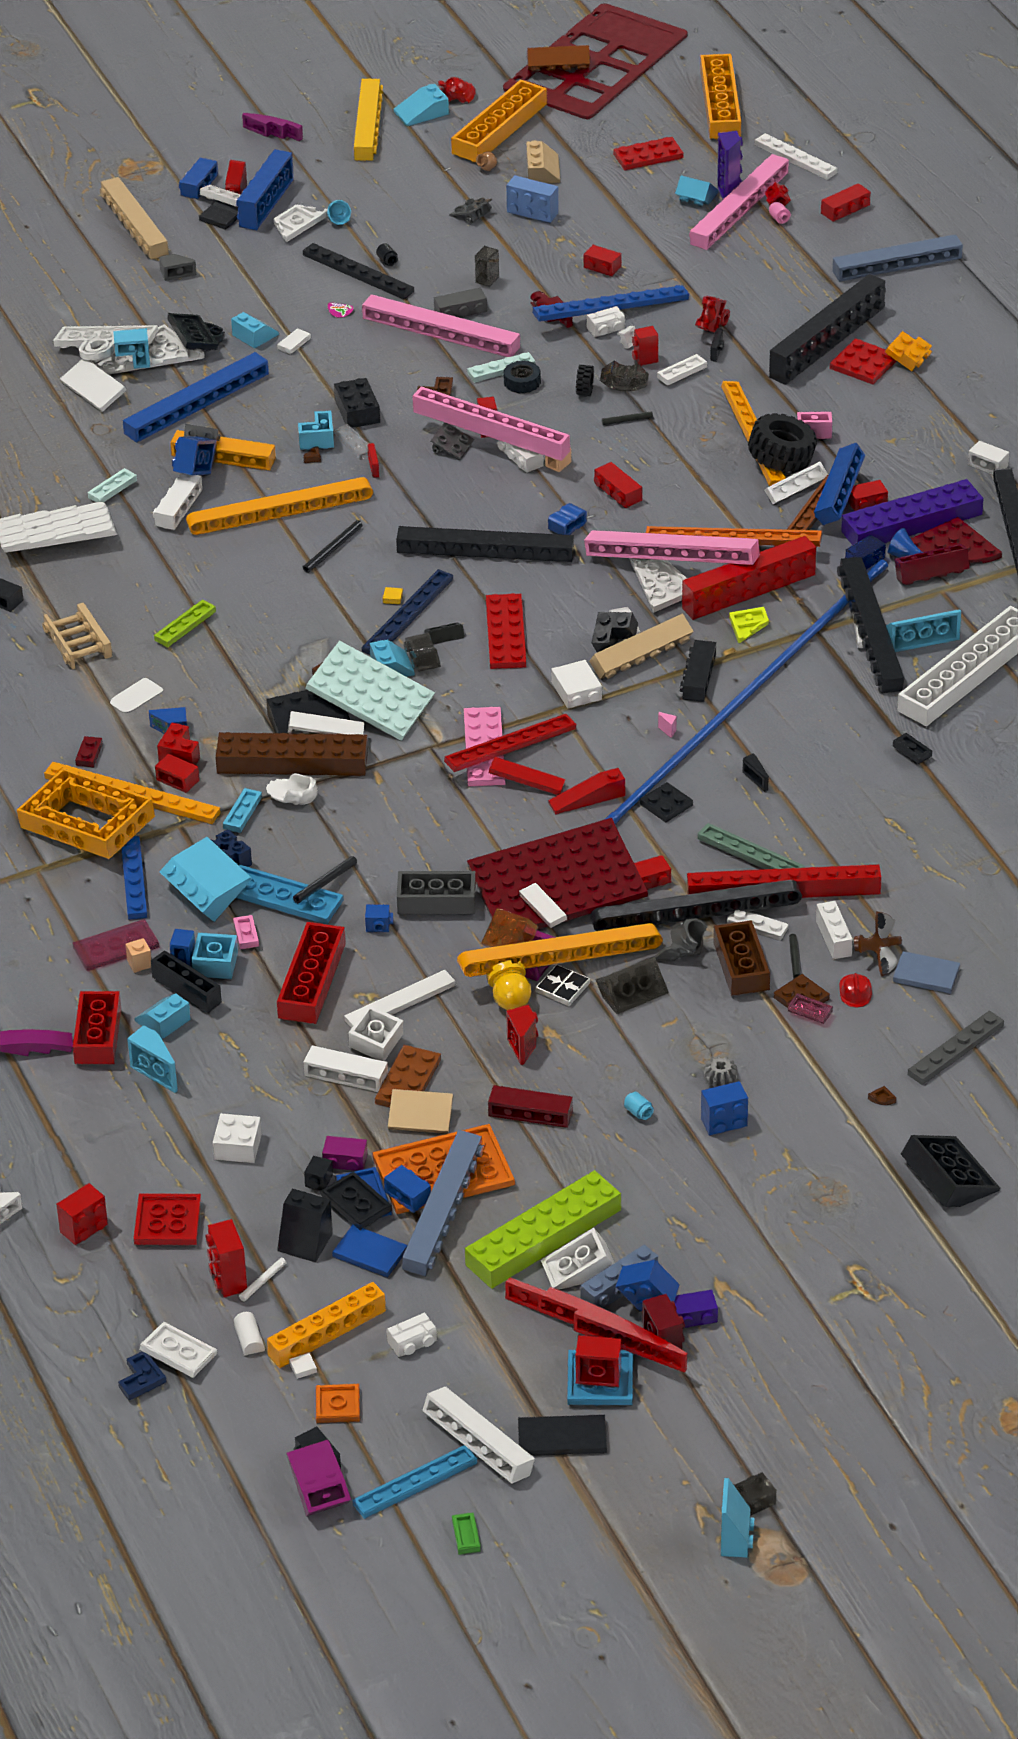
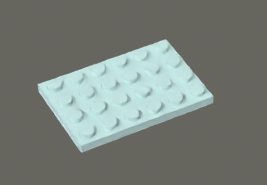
M340 640L308 681L305 688L401 741L435 694L430 689Z

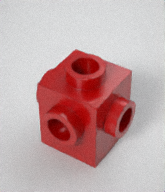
M777 182L769 186L765 191L767 203L771 205L774 202H779L786 206L791 201L787 187Z

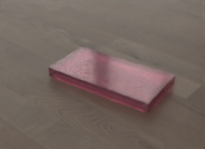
M145 919L72 943L73 949L86 971L127 959L125 944L144 938L150 950L160 948L157 938Z

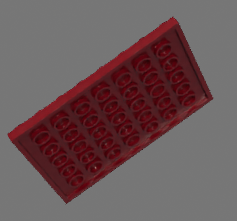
M612 818L467 860L469 870L475 871L477 888L493 923L495 922L494 926L501 922L497 931L501 940L521 935V931L525 926L535 930L548 927L519 894L520 890L534 883L566 914L567 920L565 921L591 914L594 909L599 907L625 904L648 897V891Z

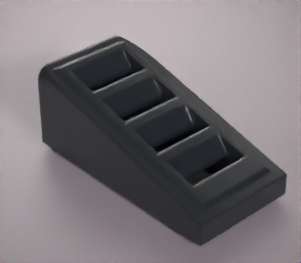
M752 753L744 757L742 772L764 792L768 791L769 776L757 756Z

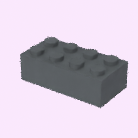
M398 871L397 914H475V871Z

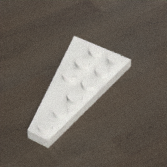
M629 558L653 613L682 601V580L687 578L668 560Z

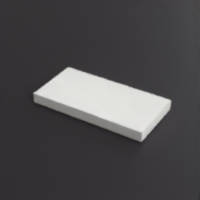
M81 359L60 378L63 384L101 412L126 391L125 386L85 359Z

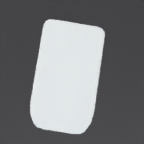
M143 678L113 697L110 704L122 712H129L161 693L163 688L148 678Z

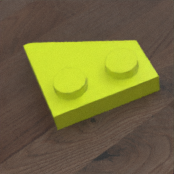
M764 607L729 613V619L738 643H741L769 624Z

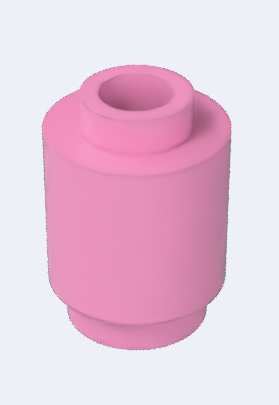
M774 202L769 207L770 215L778 223L783 224L790 219V211L783 204Z

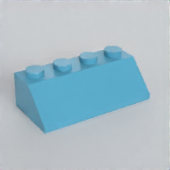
M961 610L887 624L886 627L895 652L960 640Z

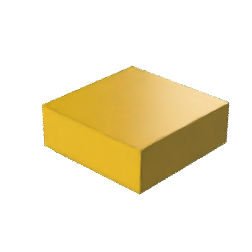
M385 587L383 603L401 604L403 588Z

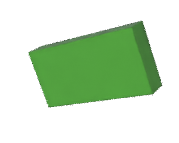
M474 1512L452 1515L458 1555L481 1552Z

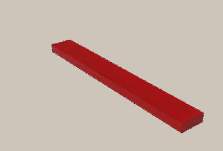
M563 714L444 757V762L453 772H457L494 757H499L575 730L577 724L567 714Z

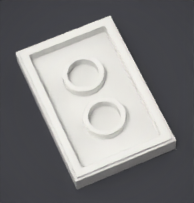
M163 1322L140 1344L139 1349L192 1378L217 1354V1349L166 1322Z

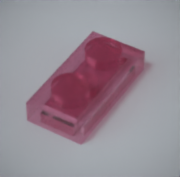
M796 994L788 1005L789 1012L822 1024L826 1022L833 1010L831 1005L800 994Z

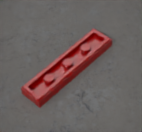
M494 757L488 772L555 795L561 794L566 780L498 757Z

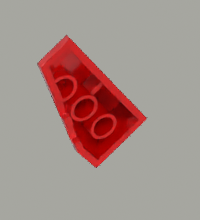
M619 768L603 771L548 800V803L556 815L625 796V778Z

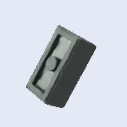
M459 622L424 630L430 644L465 637L463 625Z

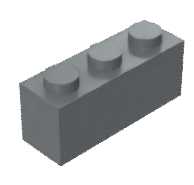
M481 287L434 297V311L458 318L487 312V297Z

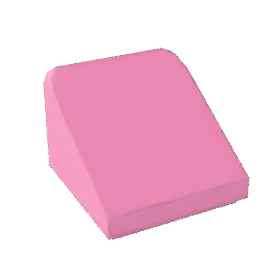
M659 712L658 728L671 738L677 730V716Z

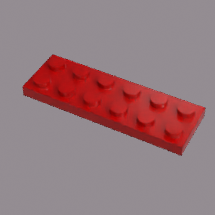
M522 594L486 595L490 669L525 668L526 651Z

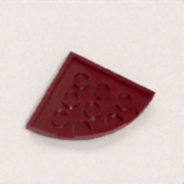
M959 517L911 538L913 543L922 552L963 544L968 549L969 566L973 562L981 561L984 564L1002 558V551Z

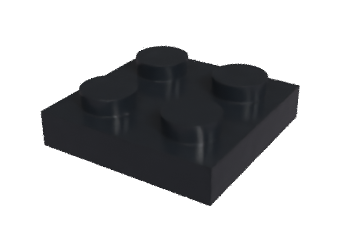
M666 782L640 798V805L666 823L692 807L693 800Z

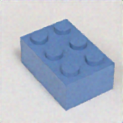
M516 175L506 185L507 212L551 223L558 215V186Z

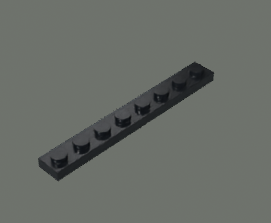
M312 243L303 249V256L403 300L414 293L413 286L318 244Z

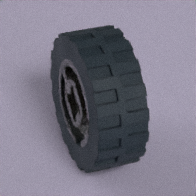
M515 361L504 368V386L512 392H532L541 384V371L535 363Z

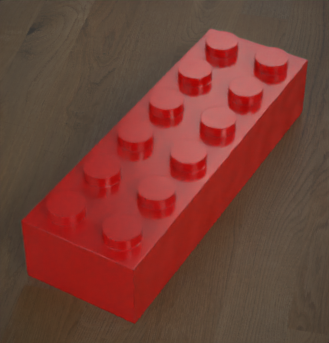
M306 922L277 999L278 1019L317 1024L346 944L345 927Z

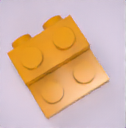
M902 331L887 347L885 353L910 371H913L916 367L919 368L922 365L924 358L927 359L930 356L932 345L919 336L915 340Z

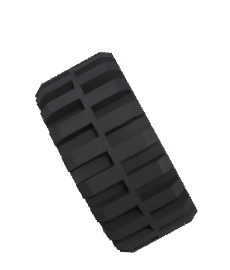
M777 413L765 414L758 418L754 423L748 441L750 454H752L754 459H757L758 463L764 464L765 467L772 468L778 472L783 471V473H795L808 467L817 445L815 432L813 429L811 430L808 424H804V421L795 419L793 416L779 415Z

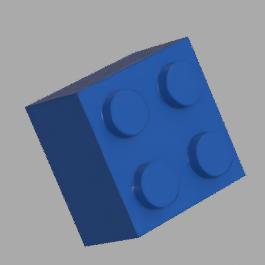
M740 1081L701 1090V1120L709 1136L748 1126V1096Z
M655 1259L622 1266L616 1288L641 1312L643 1300L667 1294L670 1301H675L680 1284Z

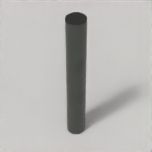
M648 411L602 418V425L653 418V413Z
M790 934L789 944L793 978L795 979L801 975L797 936L796 934Z

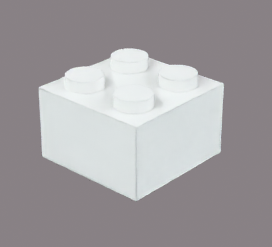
M368 1005L349 1031V1047L376 1060L385 1061L403 1035V1020Z
M220 1113L213 1139L214 1160L255 1163L262 1135L261 1118Z

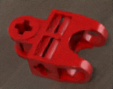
M704 296L702 299L703 311L701 316L697 318L695 326L703 330L716 332L719 325L725 326L727 324L730 310L724 309L726 300L713 296Z

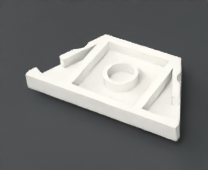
M294 205L275 217L274 224L284 240L288 242L328 217L327 209L316 211L315 207Z

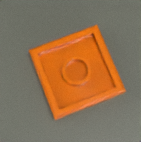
M359 1384L316 1385V1423L360 1422Z

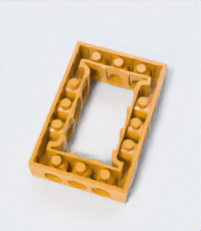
M62 768L17 809L20 828L107 859L116 854L155 817L152 798ZM71 801L114 817L107 820V823L100 829L97 823H90L82 820L80 817L76 818L67 815L66 812L62 813L59 811Z

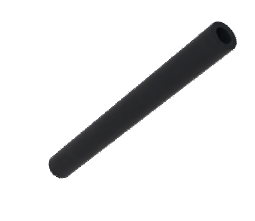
M356 520L309 560L303 566V570L306 573L313 570L362 527L361 521Z
M354 856L347 858L293 896L294 902L297 904L301 903L356 865L357 859Z

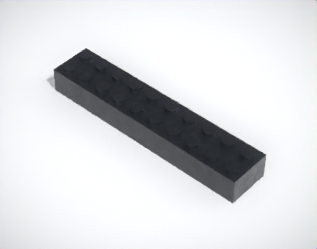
M868 274L770 350L769 378L786 385L856 329L864 325L865 322L873 318L874 315L882 311L885 307V280Z

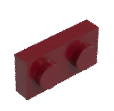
M84 736L75 759L76 766H95L103 744L102 738Z

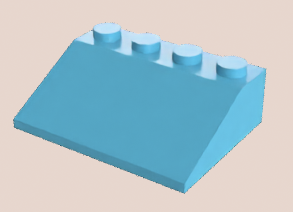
M208 837L172 857L160 870V873L214 922L253 879Z

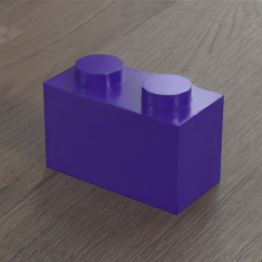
M713 1290L676 1295L674 1303L678 1316H682L685 1328L718 1323V1307Z

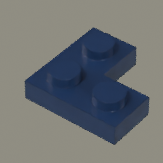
M142 1351L126 1359L127 1365L134 1374L118 1381V1386L130 1401L167 1383V1380L150 1355Z

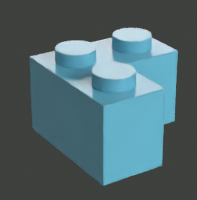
M147 328L113 331L115 356L132 355L134 369L149 368L150 357Z
M331 411L314 412L315 422L298 423L300 450H310L317 446L323 449L334 448Z

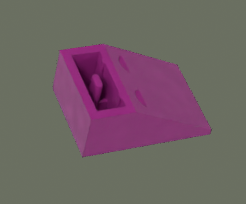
M329 1440L286 1453L306 1516L350 1502L351 1498L345 1479Z

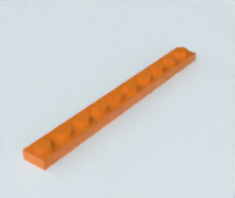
M647 526L645 532L653 534L758 539L759 546H778L806 536L816 547H820L822 540V530Z

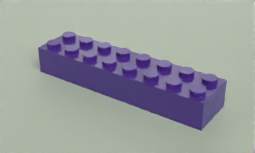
M968 479L960 480L843 514L841 532L856 551L891 542L894 535L902 528H905L907 534L912 536L926 532L956 517H959L961 520H967L981 516L983 514L984 498Z

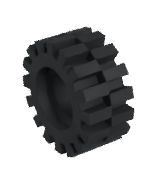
M580 364L576 376V395L591 396L594 383V367L592 365Z

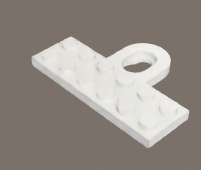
M158 325L64 326L54 338L53 343L54 347L60 346L61 348L76 346L79 348V354L82 359L98 360L108 357L115 350L113 331L147 328L148 345H150L158 333Z

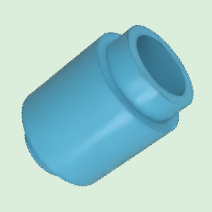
M633 1092L625 1097L624 1107L634 1116L642 1120H647L651 1117L654 1108L651 1102L641 1094Z

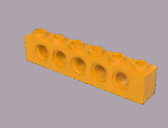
M374 1282L363 1286L267 1338L268 1356L279 1368L288 1365L289 1359L310 1353L386 1311L385 1294Z

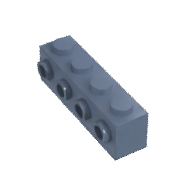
M645 1244L581 1284V1299L601 1308L607 1307L624 1296L616 1288L622 1266L655 1259L658 1262V1255Z

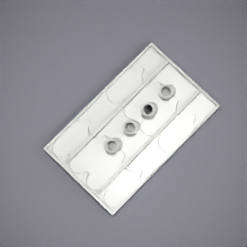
M103 502L79 507L74 505L49 512L43 510L22 516L21 514L0 518V544L5 553L117 535L108 507Z

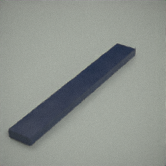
M438 569L362 646V652L370 655V643L383 640L393 642L453 580V574Z

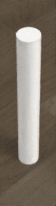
M282 1257L245 1289L239 1295V1298L245 1302L286 1265V1260Z

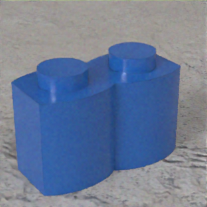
M568 503L562 506L560 511L549 516L548 529L557 534L571 535L575 529H579L587 522V511Z

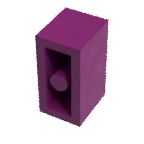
M326 1136L322 1158L332 1160L333 1169L352 1171L364 1169L368 1155L366 1139Z

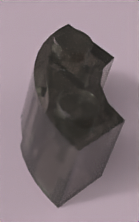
M614 360L602 368L600 381L607 387L615 390L636 391L647 386L649 373L639 363L626 366Z
M430 633L405 638L404 649L406 653L409 652L413 669L420 672L441 667L438 652L432 643Z

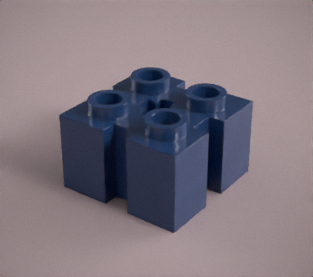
M228 829L216 835V840H211L237 865L246 867L252 865L251 848L242 840L237 841V836Z

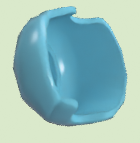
M334 200L329 204L327 216L331 222L336 225H344L350 220L351 208L347 202Z

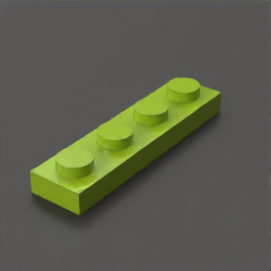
M202 599L154 635V640L168 648L216 612V606Z

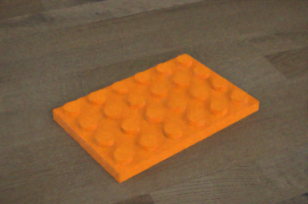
M490 1124L462 1130L482 1136L481 1145H484L482 1156L476 1159V1170L474 1173H470L469 1186L467 1189L464 1188L462 1192L464 1193L463 1198L514 1186L515 1179ZM457 1132L372 1152L373 1160L383 1184L385 1176L403 1165L408 1170H412L422 1180H426L431 1185L432 1191ZM389 1196L396 1215L410 1211Z

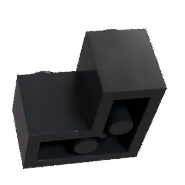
M598 612L591 642L597 653L617 644L618 639H628L636 635L638 622L633 612Z

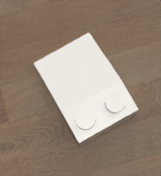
M592 1228L541 1260L552 1288L558 1290L581 1285L615 1263L606 1242L595 1228Z

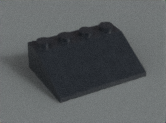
M309 690L266 699L267 716L275 733H288L291 711L350 720L348 711Z
M911 1135L901 1152L906 1163L913 1168L917 1176L924 1181L928 1189L935 1194L939 1202L945 1207H961L996 1193L1001 1189L956 1136Z

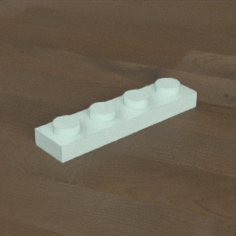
M529 352L521 353L516 356L467 368V374L473 383L504 375V368L512 362L530 361L535 363V360Z

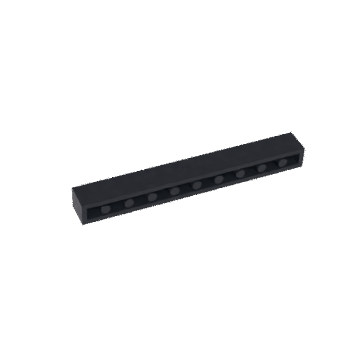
M399 526L396 546L397 553L572 562L574 535Z
M862 557L842 558L840 566H837V575L841 577L842 589H845L846 600L850 603V612L854 614V624L859 625L858 635L862 637L863 649L867 651L866 657L867 661L871 663V673L875 674V684L879 686L881 693L900 692L903 690L904 675Z

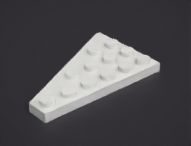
M164 324L158 327V333L150 345H148L149 368L204 358L202 350H189L185 348L176 332ZM115 350L108 357L90 361L108 375L145 369H134L133 356H115Z

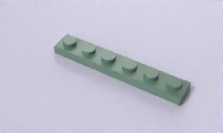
M707 823L698 832V840L763 869L804 868L802 864L712 824Z

